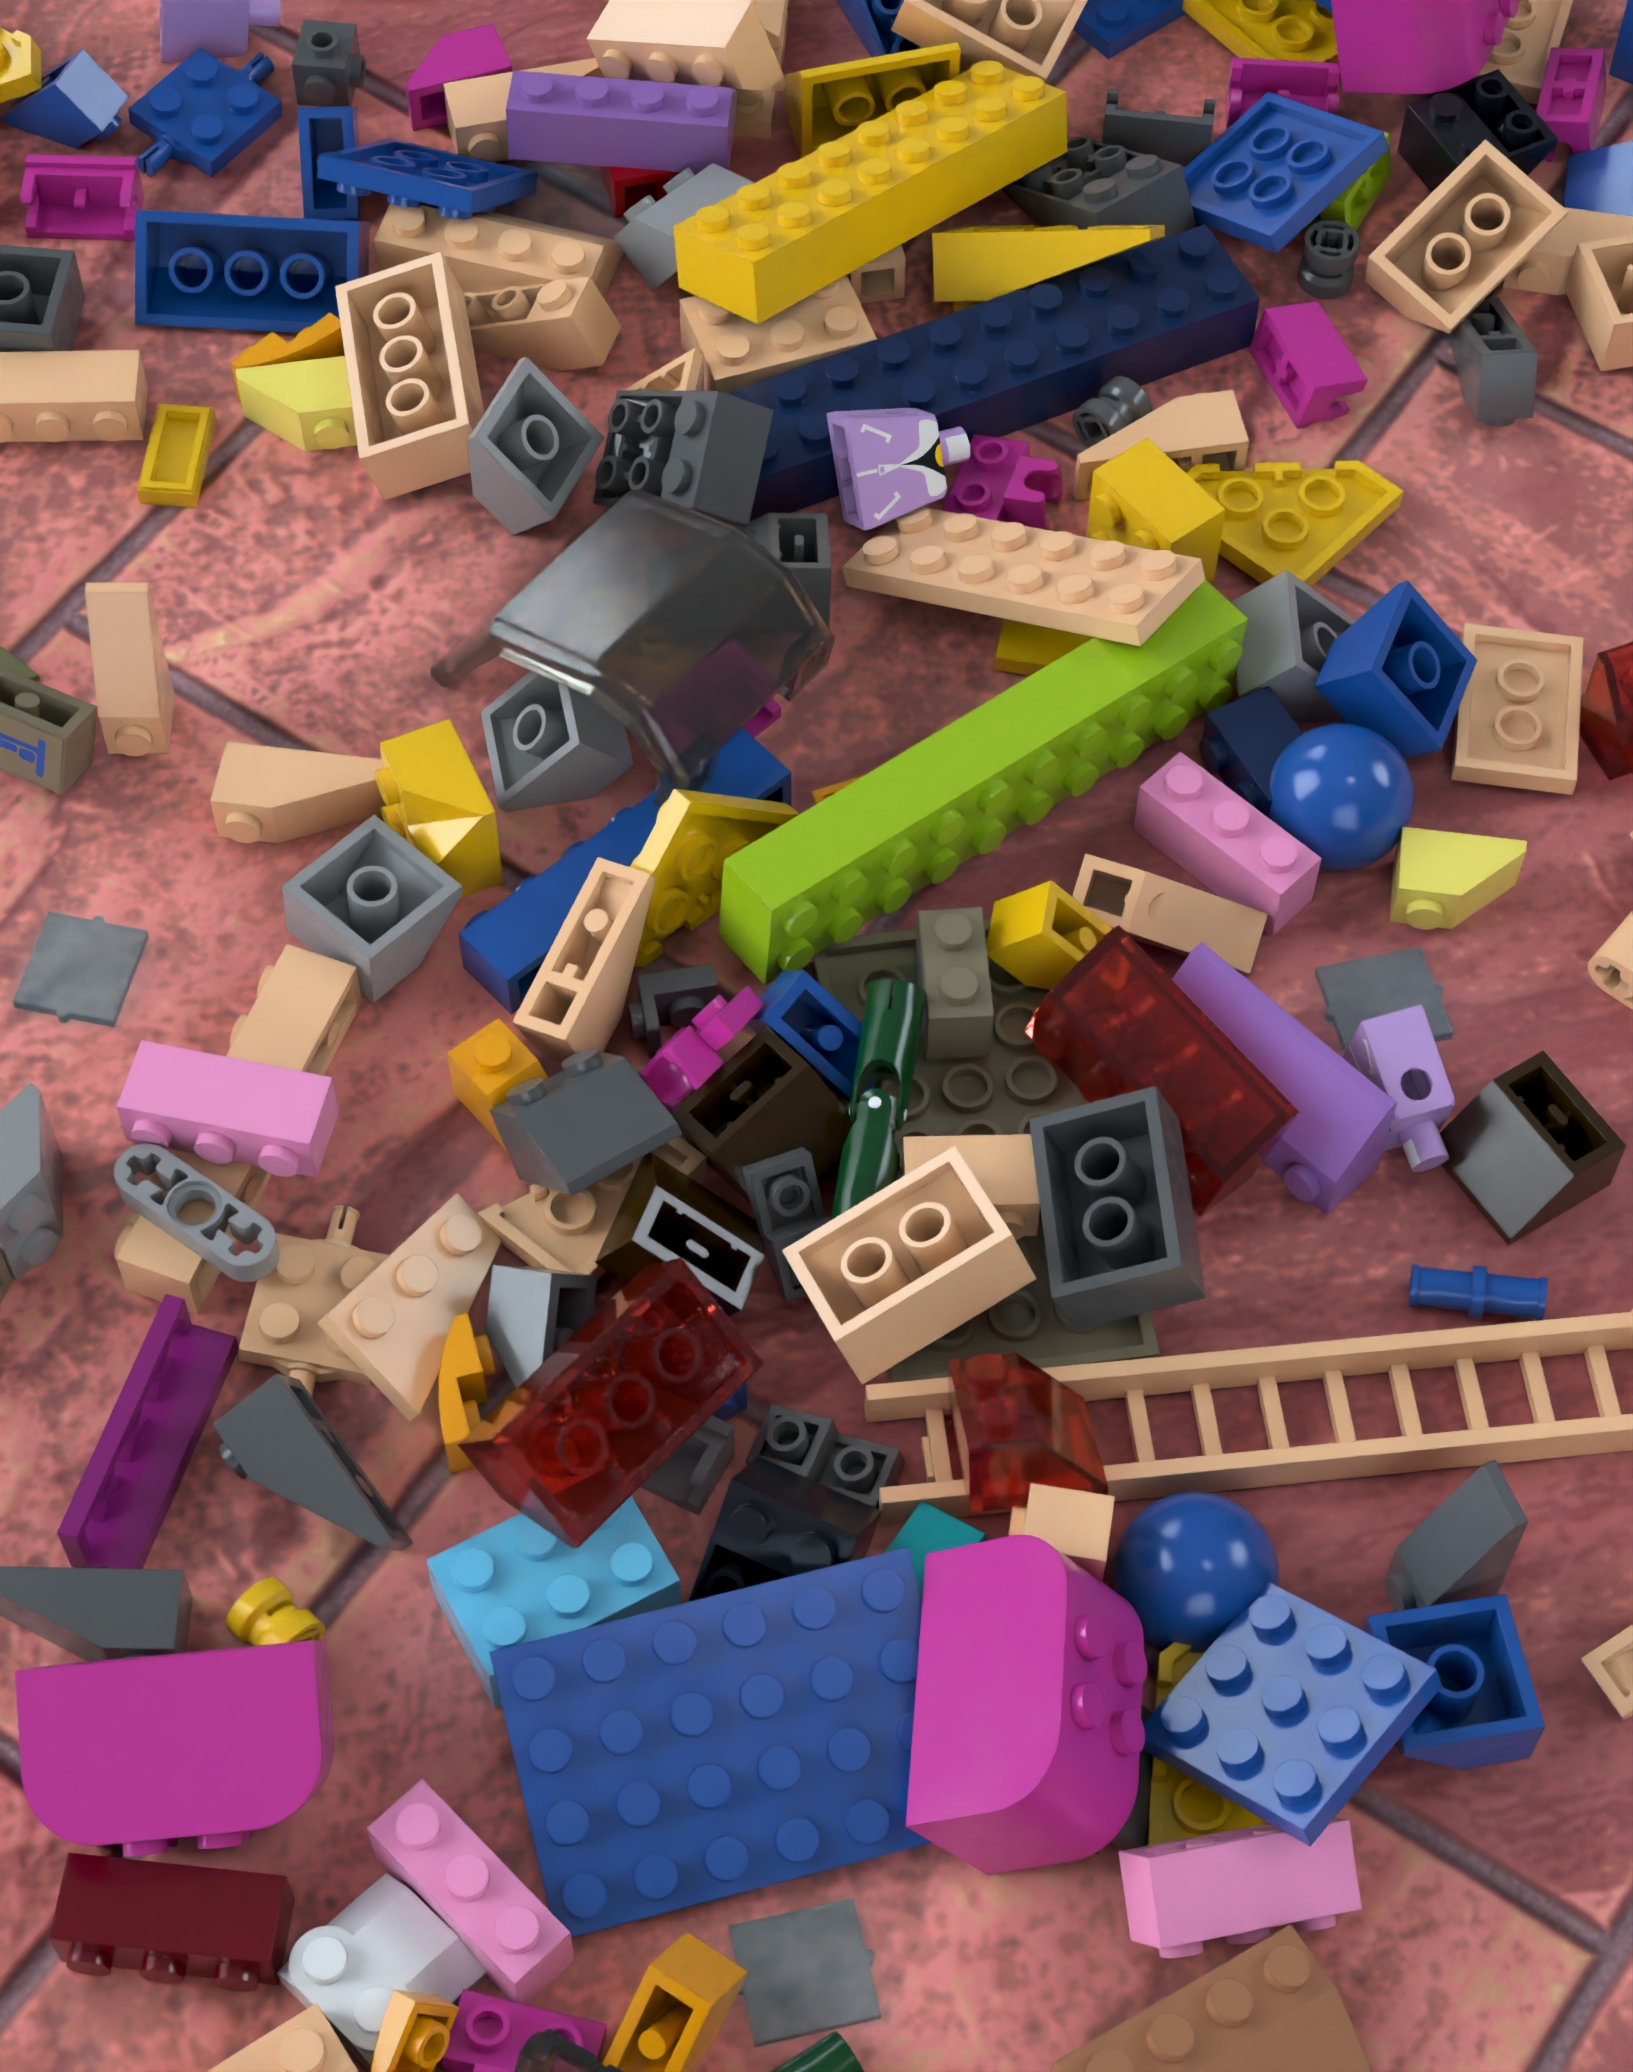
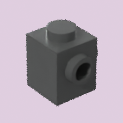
M303 20L292 61L298 105L319 107L351 106L355 88H363L366 76V60L364 55H360L356 24Z

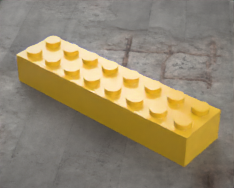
M986 60L973 64L971 69L950 80L937 83L928 92L912 100L899 103L894 110L873 121L860 124L856 130L835 141L820 145L811 154L793 163L782 165L777 172L754 184H748L739 188L737 193L712 206L699 209L694 216L673 226L679 288L747 320L760 324L1066 153L1067 92L1045 84L1038 77L1025 76L1004 68L997 61Z

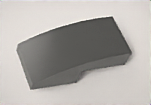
M800 1147L742 1167L765 1251L781 1295L786 1302L807 1296V1293L782 1250L831 1221V1218L824 1211L812 1155L805 1148Z
M771 1404L745 1460L748 1465L759 1456L878 1510L880 1487L895 1486L905 1464L901 1450L898 1448L840 1434L836 1429L833 1419Z

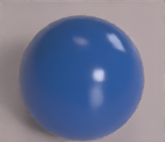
M1343 723L1313 728L1287 745L1277 758L1271 771L1270 791L1272 802L1269 808V819L1322 858L1320 863L1321 869L1346 871L1362 868L1376 862L1396 846L1402 827H1408L1414 808V785L1408 765L1390 741L1368 728Z
M1208 1492L1176 1493L1161 1498L1144 1508L1133 1518L1123 1532L1115 1550L1112 1567L1114 1591L1125 1598L1137 1612L1143 1628L1144 1641L1161 1652L1172 1643L1177 1642L1192 1645L1190 1652L1205 1653L1233 1619L1253 1604L1267 1582L1278 1587L1280 1582L1276 1551L1262 1524L1253 1514L1238 1503L1226 1497Z

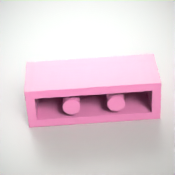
M1181 751L1139 787L1133 830L1221 898L1267 913L1268 916L1263 930L1270 936L1275 935L1312 901L1322 858Z
M144 1040L140 1042L117 1104V1110L128 1141H133L135 1144L151 1143L159 1145L166 1150L169 1148L194 1153L202 1159L216 1164H228L231 1161L260 1166L265 1171L282 1177L300 1174L317 1178L339 1113L332 1077Z
M423 1779L367 1827L375 1858L396 1880L415 1893L462 1939L485 1969L487 1976L510 2001L527 2005L575 1960L571 1932Z
M1334 1817L1311 1847L1272 1824L1265 1823L1118 1851L1130 1939L1133 1942L1158 1948L1159 1956L1162 1958H1180L1200 1954L1204 1951L1203 1941L1225 1936L1226 1943L1261 1942L1270 1937L1269 1927L1292 1923L1296 1931L1326 1929L1336 1925L1335 1914L1362 1909L1348 1819Z

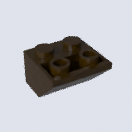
M767 1026L671 1112L687 1142L705 1155L707 1163L749 1204H751L742 1171L743 1166L803 1147L812 1155L819 1185L840 1166L843 1145L852 1127L849 1112L804 1059Z
M1544 1050L1493 1079L1440 1132L1449 1155V1159L1442 1163L1441 1166L1508 1246L1611 1185L1626 1148L1623 1141Z
M649 1152L642 1158L595 1263L684 1320L723 1309L727 1319L742 1310L765 1253L755 1219Z

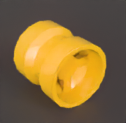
M274 1576L264 1578L245 1591L234 1603L225 1621L227 1629L241 1643L253 1644L254 1646L323 1639L325 1633L324 1624L310 1610L298 1609L293 1604L292 1591L279 1578Z

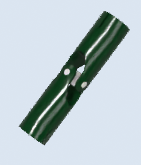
M880 979L869 983L850 1098L849 1115L852 1127L842 1149L831 1220L897 1181L900 1156L894 1141L895 1129L897 1131L901 1130L907 1117L926 992L923 988L916 984L896 980L894 994L892 995L893 979ZM889 1079L900 1084L898 1099L878 1088L870 1089L864 1093L870 1083L877 1080Z

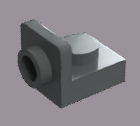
M713 964L637 975L639 1000L628 1001L633 1039L645 1038L648 1058L652 1059L661 1048V1026H694L691 1020L717 996V982Z

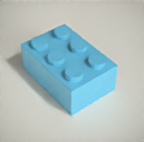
M615 1467L426 1560L433 1594L494 1708L501 1706V1701L489 1654L490 1651L681 1604L680 1579Z

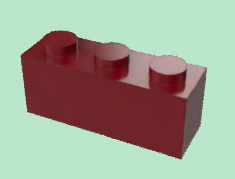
M68 1852L49 1940L61 1962H67V1968L80 1974L106 1976L111 1973V1969L114 1967L140 1970V1975L143 1978L158 1983H182L185 1975L213 1978V1983L223 1989L251 1992L257 1989L258 1983L279 1985L280 1981L277 1972L283 1966L295 1899L287 1876Z

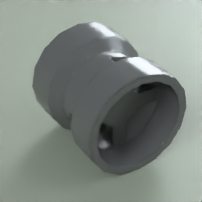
M1323 220L1314 223L1307 229L1302 248L1303 257L1298 271L1299 285L1306 293L1320 299H1335L1343 296L1350 290L1355 271L1354 263L1360 246L1359 235L1354 228L1344 222Z
M1115 376L1098 391V399H1088L1073 413L1072 422L1080 440L1090 448L1152 412V406L1145 391L1136 382L1127 377Z

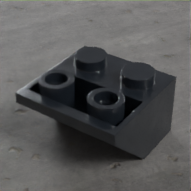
M1497 69L1452 89L1436 92L1407 103L1397 152L1432 193L1485 139L1528 176L1556 147L1558 138L1500 70Z
M757 1456L730 1481L689 1602L865 1558L882 1511Z

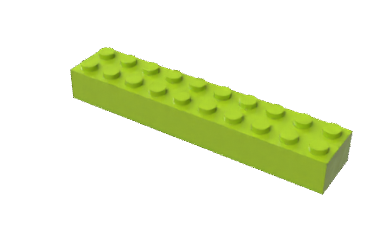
M1204 580L1141 646L1097 637L1090 639L724 859L718 936L765 986L774 981L782 971L802 970L817 953L833 943L842 944L847 942L858 933L862 925L883 912L890 914L897 911L915 892L931 882L939 884L945 881L955 872L960 864L978 853L982 855L990 853L1000 845L1005 836L1025 824L1030 826L1038 823L1058 803L1071 795L1074 797L1083 795L1095 784L1098 778L1116 767L1120 769L1128 767L1140 756L1143 750L1161 739L1164 741L1171 740L1184 729L1188 722L1206 711L1209 712L1225 705L1234 690L1232 684L1237 663L1243 653L1242 643L1248 618L1208 581Z

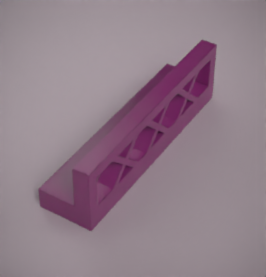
M165 1294L57 1531L71 1567L143 1569L237 1355L239 1347L236 1336L192 1324L185 1299Z

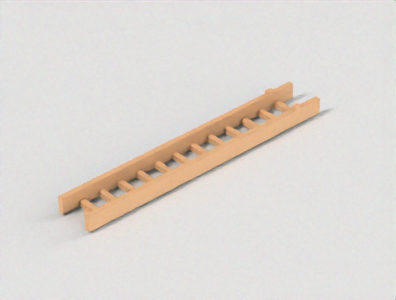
M1633 1308L1631 1312L866 1385L864 1402L866 1423L925 1417L927 1436L921 1439L927 1483L880 1487L879 1510L882 1511L879 1518L880 1525L907 1522L920 1502L923 1501L953 1517L1012 1512L1013 1506L1027 1509L1031 1483L1115 1496V1501L1166 1497L1181 1492H1216L1479 1466L1496 1460L1497 1464L1631 1451L1633 1450V1414H1621L1605 1351L1633 1349ZM1584 1353L1600 1417L1555 1421L1540 1358ZM1519 1360L1534 1423L1489 1428L1475 1364ZM1454 1366L1468 1430L1423 1434L1409 1370ZM1388 1372L1402 1436L1356 1441L1343 1377ZM1323 1379L1336 1443L1290 1447L1277 1383ZM1257 1385L1269 1449L1223 1454L1210 1389ZM1191 1391L1203 1456L1155 1460L1144 1396ZM1125 1398L1136 1462L1088 1467L1077 1402ZM1058 1404L1069 1469L1021 1474L1011 1409ZM992 1411L1001 1476L953 1480L943 1415Z

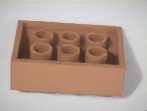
M1290 1924L1058 2059L1049 2072H1372V2069L1335 1984Z

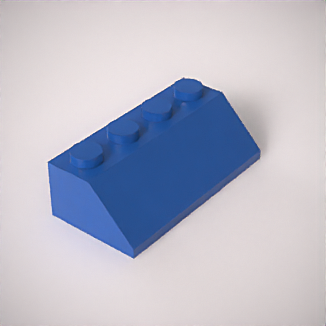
M136 210L135 324L299 333L304 328L315 324L328 313H332L340 319L335 286L369 274L370 221Z

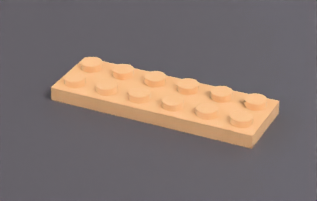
M927 506L920 507L891 520L842 566L848 587L1141 646L1205 580L1202 559L1174 554L1168 550H1152L1125 545L1114 540L1103 541L1077 536L1066 531L1055 532L1033 528L1018 522L1007 523L976 517L969 513L958 514L931 509Z

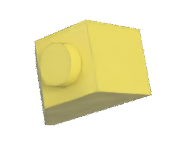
M345 356L235 369L244 417L305 452L357 445Z
M1402 827L1393 859L1390 922L1409 924L1414 928L1423 930L1437 927L1454 928L1515 886L1526 854L1527 841Z

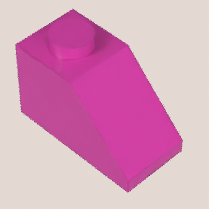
M493 23L442 35L407 81L410 125L413 131L447 123L443 83L513 72L511 62Z

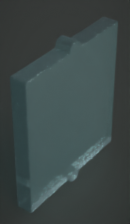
M48 912L14 996V1007L57 1016L61 1023H67L70 1019L115 1027L149 938L147 930L106 923L102 916H95L90 920Z
M1421 947L1316 968L1315 976L1327 1006L1324 1018L1328 1022H1333L1344 1053L1361 1021L1422 1004L1435 1042L1452 1039L1454 1031L1441 1000L1443 987L1440 984H1435Z
M853 1898L729 1925L736 1964L748 1971L738 1995H743L754 2047L881 2019V2011L870 1970L874 1963L875 1955L871 1949H865Z

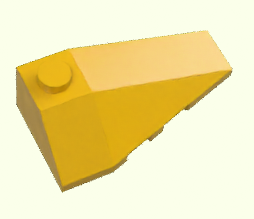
M1034 225L965 226L932 233L934 302H953V311L957 312L1165 237V225L1090 226L1088 229H1078L1077 225L1034 228Z

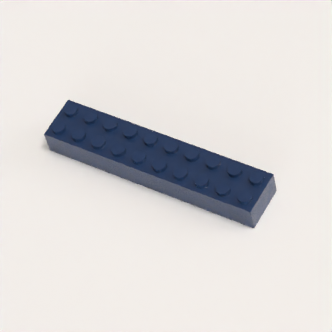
M1204 224L728 392L726 394L774 410L750 521L767 513H792L839 496L826 413L834 411L917 408L935 415L938 431L962 427L967 434L969 444L974 434L999 438L1076 410L1088 399H1098V391L1115 376L1127 377L1139 386L1249 347L1255 333L1260 298L1207 225Z

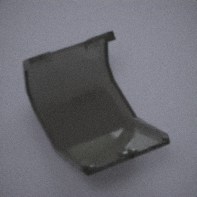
M633 489L566 540L431 666L430 675L442 687H449L457 678L499 656L589 696L629 729L660 775L654 803L661 808L669 799L673 789L700 792L713 779L721 748L777 693L790 702L828 664L835 637L792 569L744 531L644 490Z

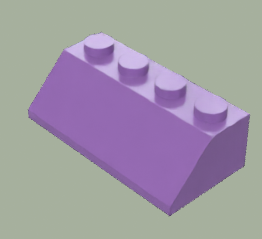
M513 71L506 106L509 159L682 172L690 167L694 174H698L710 164L715 163L729 170L738 105V90L729 87Z
M1203 942L1198 944L1191 951L1144 1019L1137 1055L1141 1058L1146 1069L1155 1078L1170 1082L1188 1098L1193 1109L1202 1118L1208 1121L1215 1120L1235 1137L1237 1144L1248 1157L1258 1162L1263 1161L1281 1176L1287 1188L1295 1197L1303 1202L1313 1203L1324 1214L1328 1215L1378 1170L1397 1102Z

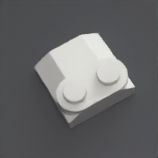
M387 1873L357 1897L326 1926L314 1928L301 1936L291 1950L289 1961L277 1972L279 1981L306 2008L318 2003L340 2042L369 2071H371L383 2018L394 1989L437 1995L458 2007L463 1989L474 1991L488 1977L485 1969L462 1939L415 1893Z

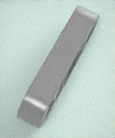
M151 1143L137 1144L126 1149L118 1157L114 1166V1178L121 1199L131 1209L234 1280L240 1282L258 1281L268 1276L275 1269L280 1256L279 1246L272 1224L262 1215L159 1145ZM157 1170L160 1184L168 1191L165 1200L161 1188L145 1179L136 1185L134 1175L139 1171L145 1175H150ZM193 1200H206L215 1206V1211L206 1222L198 1225H189L178 1219L181 1208ZM228 1224L232 1236L243 1244L250 1245L258 1239L260 1251L254 1254L251 1251L245 1250L237 1256L232 1238L224 1233Z

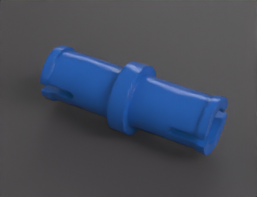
M1412 1264L1408 1307L1421 1306L1468 1311V1318L1482 1319L1483 1313L1543 1320L1547 1297V1278L1540 1277L1537 1279L1488 1274L1487 1267L1473 1265L1472 1272L1419 1267V1265Z

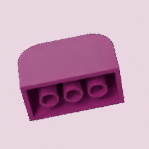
M1331 0L1343 92L1428 94L1452 89L1466 83L1482 70L1493 48L1501 44L1504 28L1509 19L1514 18L1517 14L1519 0Z
M1011 1535L928 1553L925 1557L906 1827L986 1875L1072 1862L1095 1854L1110 1843L1123 1828L1131 1814L1138 1791L1139 1758L1145 1743V1731L1141 1720L1142 1683L1147 1677V1660L1144 1653V1635L1140 1618L1133 1606L1125 1598L1038 1537Z
M327 1639L41 1666L15 1671L21 1776L26 1799L35 1816L47 1829L73 1843L91 1846L122 1843L124 1857L168 1852L169 1847L178 1846L177 1838L197 1836L198 1849L243 1844L242 1840L251 1838L250 1830L262 1829L281 1822L307 1804L319 1792L332 1767L335 1740Z

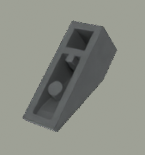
M1485 298L1448 335L1463 399L1477 421L1490 426H1508L1513 424L1515 419L1533 418L1538 351L1500 299Z
M278 1373L212 1424L224 1441L219 1446L223 1459L239 1477L245 1479L248 1476L250 1480L382 1549L403 1551L413 1543L300 1379Z
M1496 1460L1479 1467L1396 1547L1384 1580L1388 1599L1395 1612L1498 1594L1526 1529L1528 1520Z
M0 1567V1616L88 1662L187 1652L193 1597L183 1570Z

